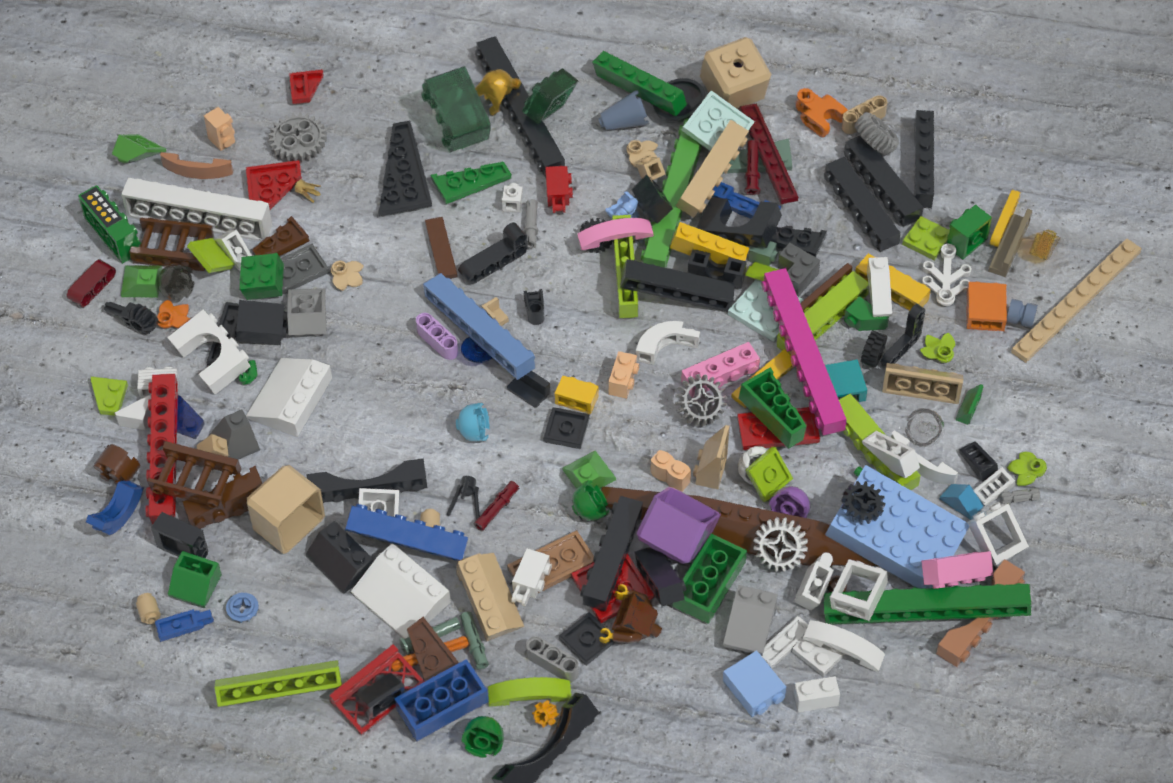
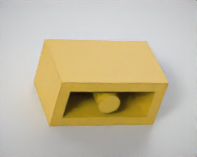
M562 375L554 393L555 404L591 415L599 397V386L591 382H584L574 377Z

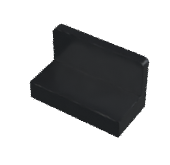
M530 371L518 380L514 378L507 385V390L534 408H537L550 394V382Z

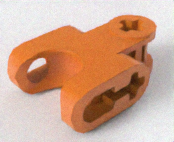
M803 88L797 93L798 100L795 107L802 113L800 116L801 121L817 135L825 137L829 134L830 124L826 121L827 119H834L842 123L843 114L848 110L832 96L826 94L821 98L808 88Z

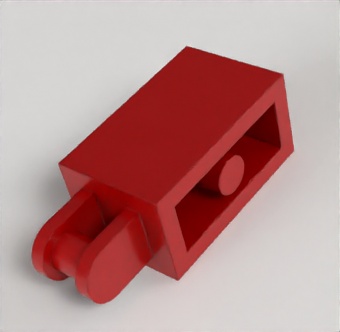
M567 166L546 167L548 207L552 206L553 213H556L555 211L566 213L565 206H569V198H573L572 187H569V184H572L571 173H568Z

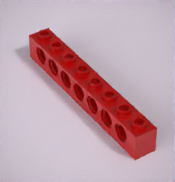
M176 374L152 375V382H149V393L152 396L148 400V409L151 411V417H148V428H151V434L147 435L148 446H150V452H147V462L150 463V469H147L146 472L147 480L148 478L158 480L163 467L158 468V465L166 463L167 457L164 450H158V448L163 446L165 441L177 444L178 381ZM162 394H167L165 397H159ZM166 411L165 414L159 415L160 412ZM160 429H166L164 432H158ZM177 461L173 464L166 480L167 483L176 485ZM150 486L147 487L146 497L149 499V505H146V517L150 518L151 523L154 524L161 512L176 518V497L166 494L158 495L151 491ZM161 499L165 500L163 503H157Z

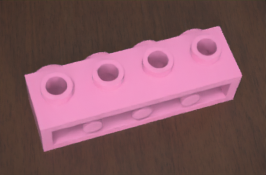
M747 342L682 370L681 382L685 380L689 383L688 377L692 376L695 379L697 374H700L702 379V376L706 374L708 380L711 377L715 378L713 384L719 381L721 384L717 388H720L730 381H736L744 375L756 372L759 369L760 358L751 344ZM696 385L689 391L692 398L695 395ZM702 385V388H704L705 393L707 391H710V389L707 386Z
M991 551L922 560L924 585H933V588H943L945 583L946 586L959 585L958 581H960V584L972 583V579L974 582L985 581V577L993 576Z

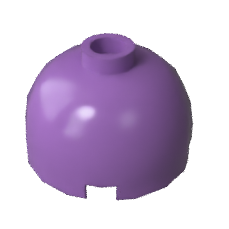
M795 486L782 487L773 495L769 502V506L771 505L772 508L771 511L806 518L810 511V501L807 494Z

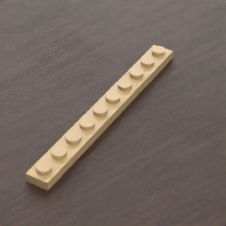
M1129 239L1123 241L1012 348L1011 353L1027 363L1141 253L1142 248Z

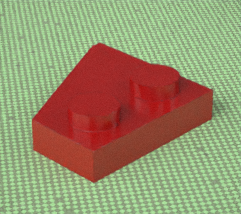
M323 69L289 73L292 103L311 102L324 76Z

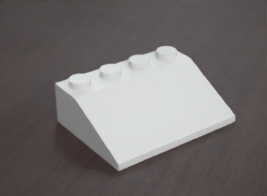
M281 358L247 413V419L298 437L332 380L330 365L313 359Z
M393 543L378 555L351 591L352 595L404 639L409 637L407 628L424 617L429 623L451 603L449 590Z

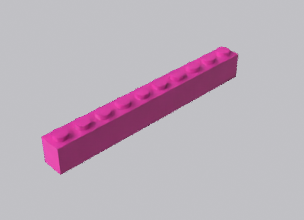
M786 268L764 273V281L761 282L762 289L768 294V304L770 307H773L775 322L778 321L781 337L784 336L786 340L785 347L787 352L790 351L792 366L797 368V378L803 384L805 398L808 397L810 401L809 409L811 413L815 414L817 429L821 430L822 435L844 431L847 419Z

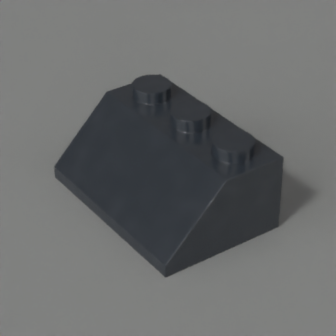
M333 521L318 533L306 552V556L343 594L358 583L373 563V558L336 521Z

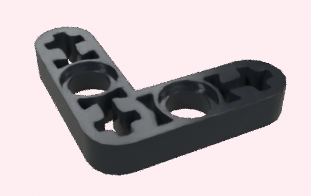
M915 304L911 308L907 316L905 333L885 352L881 358V364L886 366L887 363H896L918 341L922 334L925 308L919 304Z

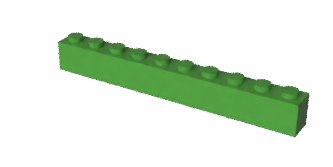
M685 119L684 124L679 127L678 135L680 138H676L674 146L676 151L671 154L670 162L672 164L671 166L668 165L666 176L668 177L667 180H663L662 184L663 193L674 209L658 224L655 221H651L650 224L654 236L646 238L645 246L647 247L646 250H642L641 254L643 263L664 268L668 264L672 250L670 245L683 213L681 209L676 207V204L693 179L702 148L699 142L682 131L683 126L689 119Z

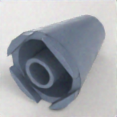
M633 91L600 113L601 117L598 119L601 127H605L606 130L649 124L648 120H644L647 115L641 98H636V94H639L638 91Z

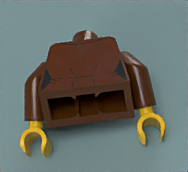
M624 584L619 585L618 590L623 593L615 591V597L622 600L611 629L614 633H611L607 628H603L600 633L607 634L608 637H599V641L607 643L610 639H613L614 642L632 643L640 642L650 635L658 637L662 627L655 623L658 612L653 608L647 595L634 590L627 591V587Z

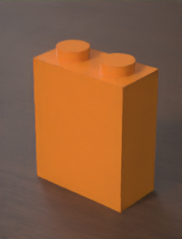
M969 282L967 288L966 329L1004 331L1007 321L1006 284Z

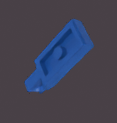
M192 609L156 620L155 625L160 642L200 630L204 628V625L214 622L211 610L200 612V610L194 611Z

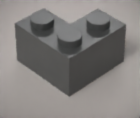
M789 243L779 254L778 268H786L798 297L819 274L820 260Z

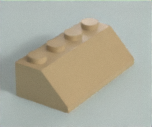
M887 363L882 392L959 404L963 375L954 372L948 373L935 369L929 370L916 366L909 367L896 363Z
M494 553L475 555L457 563V571L486 642L524 627L515 603L511 602L512 595Z

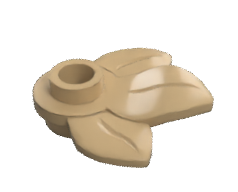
M638 140L629 142L626 151L630 155V163L637 168L636 164L641 162V158L648 155L657 157L653 151L658 147V144L652 141L640 142Z
M344 261L334 262L331 267V274L334 276V286L344 291L347 286L358 287L362 285L363 280L358 272L363 269L364 265L357 261H350L348 263Z

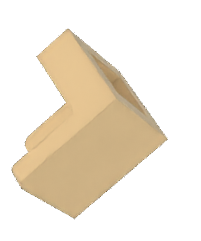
M497 297L482 305L487 314L492 319H496L500 326L509 322L508 316L499 307V299Z

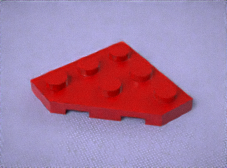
M300 160L246 167L249 200L268 203L270 210L295 186V183L302 179Z

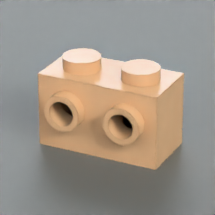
M217 107L204 115L208 139L220 151L235 143V131L232 128L233 120L228 113L225 114Z
M618 351L609 379V395L627 399L629 391L634 387V375H637L640 364L637 363V355Z

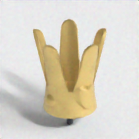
M302 179L294 184L295 192L302 194L313 203L314 200L308 193L316 196L321 195L319 191L314 189L321 185L307 183Z

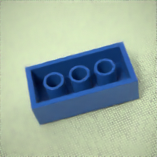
M467 659L395 698L396 710L416 741L489 702L487 688Z

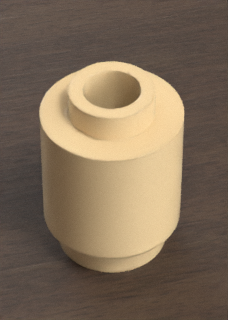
M426 509L420 514V521L426 522L425 526L432 528L434 525L440 526V513L435 509Z
M144 593L137 597L136 606L141 621L147 624L155 623L161 616L156 598L151 593Z

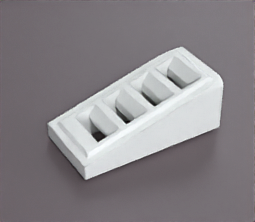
M1001 467L976 487L974 492L981 503L986 506L1000 497L1002 492H1007L1013 488L1015 480ZM1000 478L1005 482L1004 485L999 481ZM994 482L1000 487L999 489L993 485ZM988 486L994 491L993 494L987 490ZM982 490L988 495L987 499L980 493Z

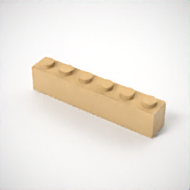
M733 120L729 121L679 199L676 207L693 218L697 212L702 213L707 205L704 201L711 199L715 192L712 190L713 187H718L723 180L721 174L728 172L731 167L730 160L735 161L740 153L737 149L739 146L743 148L748 139L745 137L749 132L747 129Z

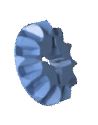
M249 593L235 594L226 604L228 616L233 621L236 620L240 623L246 620L250 621L253 616H256L259 609L257 599ZM244 602L246 609L241 613L238 608H241Z

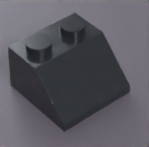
M391 672L387 675L382 674L378 676L373 684L369 686L364 685L357 691L356 702L369 721L395 705V698L404 693L405 685Z

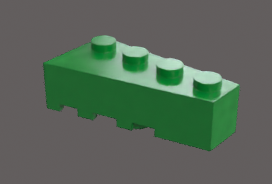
M770 367L742 383L738 399L789 449L803 441L806 424L797 409L790 403L789 396L782 390L781 383L774 377V372Z

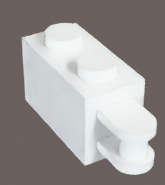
M526 549L512 581L514 593L511 602L515 603L517 601L526 606L530 597L536 599L538 592H542L545 584L544 578L550 574L552 569L549 555Z
M823 553L807 568L793 602L810 611L821 603L834 572L830 568L833 561L830 553Z

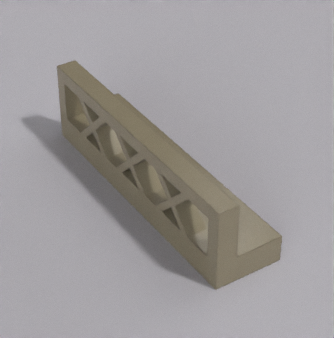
M1027 209L1024 217L1016 214L1012 215L988 272L1003 277L1007 276L1030 224L1033 210Z

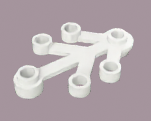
M944 244L941 248L940 254L944 259L943 274L934 266L933 262L926 261L923 264V271L927 274L931 273L942 283V288L933 282L934 280L931 276H924L922 284L937 294L936 300L943 306L952 305L957 294L962 291L967 292L968 283L970 282L967 279L961 280L960 284L950 289V285L961 277L970 276L972 270L970 265L964 264L951 275V259L955 257L956 248L952 244Z

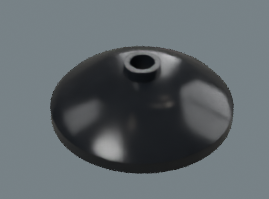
M679 78L667 82L683 90L687 105L677 116L653 105L655 112L659 117L668 121L689 119L706 98L704 88L697 81L688 78Z

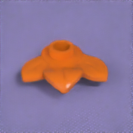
M166 300L159 307L160 313L157 316V325L161 328H170L171 326L180 328L190 320L187 317L189 312L188 304L173 306L170 300Z

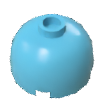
M483 403L465 406L459 413L458 419H456L457 430H460L461 435L469 441L478 442L488 439L489 435H485V429H490L487 409L482 408Z

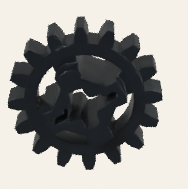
M857 481L855 485L850 484L845 489L844 496L841 499V502L844 504L841 508L847 509L846 516H853L852 521H855L857 518L859 519V524H862L863 520L870 524L872 520L877 521L878 517L882 515L886 505L883 502L885 496H879L881 490H875V484L867 486V481L863 485Z

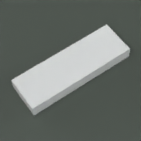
M799 616L766 644L762 657L771 668L775 667L792 651V648L803 638L808 624Z

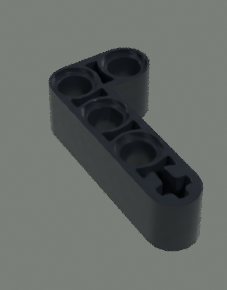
M515 222L509 223L503 230V239L461 263L458 268L459 273L469 284L477 283L523 256L528 249L527 235Z

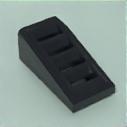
M976 441L959 449V453L982 482L998 471V464Z

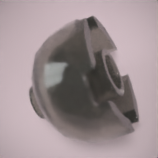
M181 264L166 266L158 276L159 291L165 298L180 302L184 296L188 298L194 287L191 275L193 271L188 266Z

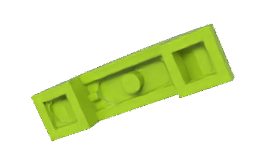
M532 677L499 682L488 686L489 707L510 705L509 701L551 699V702L568 701L571 698L570 680Z

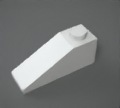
M869 258L867 277L873 317L892 316L888 258Z
M875 431L862 441L863 445L892 472L904 478L912 475L920 468L915 450L887 435Z

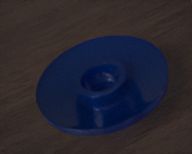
M470 337L463 341L461 353L468 361L484 363L493 359Z

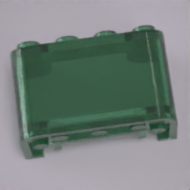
M465 66L424 79L422 84L423 92H421L422 99L430 105L431 109L435 110L436 121L443 128L441 141L443 146L448 148L449 153L489 139L490 121Z

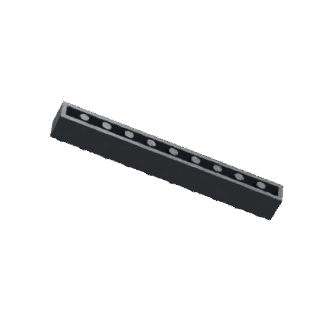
M496 36L476 42L477 50H475L477 60H481L484 72L488 73L501 69L507 72L511 78L519 79ZM521 82L518 89H512L510 94L503 97L502 105L504 109H508L509 118L515 122L517 133L522 135L525 147L528 146L531 158L536 160L538 171L542 172L546 178V167L565 166V159Z

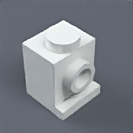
M511 183L509 186L504 185L502 197L503 212L521 213L522 186L516 183Z

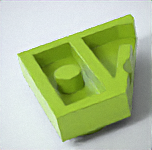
M91 377L100 414L115 416V412L121 410L128 387L127 381Z

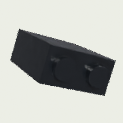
M239 300L236 341L281 345L282 338H286V327H283V323H287V312L284 311V304Z

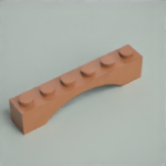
M1004 559L994 572L991 585L1024 584L1025 571ZM999 617L977 618L965 626L949 630L938 644L936 654L958 667L961 661L966 662L971 653L969 652L971 648L978 646L982 639L981 635L983 633L987 634L993 624L991 622L994 618L998 619Z

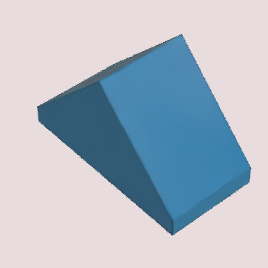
M951 484L939 498L970 520L973 519L972 516L980 512L983 508V504L970 484Z

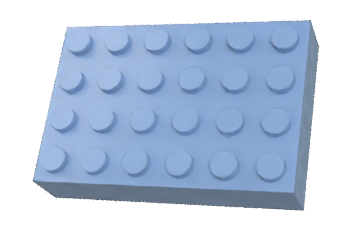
M865 465L856 482L859 481L863 485L867 481V486L875 484L874 489L881 490L879 496H885L883 502L886 503L882 515L878 517L877 521L872 520L870 524H867L866 520L859 524V519L856 518L855 521H852L853 516H846L847 509L844 510L840 507L825 535L916 588H933V585H924L922 560L953 556L969 528L968 523Z

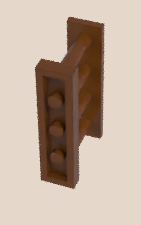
M140 217V224L144 235L140 247L131 246L130 256L132 263L205 271V268L192 253L183 251L187 237H196L198 240L214 238L212 225ZM152 233L162 234L158 249L147 248ZM169 235L180 236L176 251L165 250Z
M165 441L162 448L167 460L158 480L148 478L147 482L151 491L158 495L166 494L205 504L213 509H225L226 505L221 494L229 475H237L241 472L242 468L239 460ZM179 460L185 462V465L176 485L167 483L166 480L174 462ZM195 465L204 467L195 489L184 487L192 467ZM213 470L222 471L213 494L202 492L210 472Z

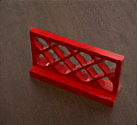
M394 644L329 695L331 704L339 709L361 736L396 708V705H393L373 720L371 719L362 728L357 723V715H366L363 711H358V703L356 702L355 711L346 710L342 706L347 700L356 701V697L352 696L362 686H369L371 684L368 683L372 680L374 683L378 675H387L390 672L395 676H403V684L405 677H414L418 681L413 687L405 686V691H409L425 682L402 657ZM399 660L403 665V672L391 671V664Z

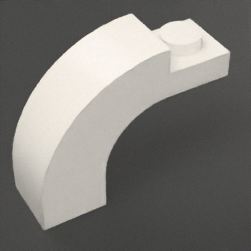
M667 321L654 325L642 335L636 349L637 362L654 365L658 352L667 345L679 344L698 348L700 331L683 328L682 321Z

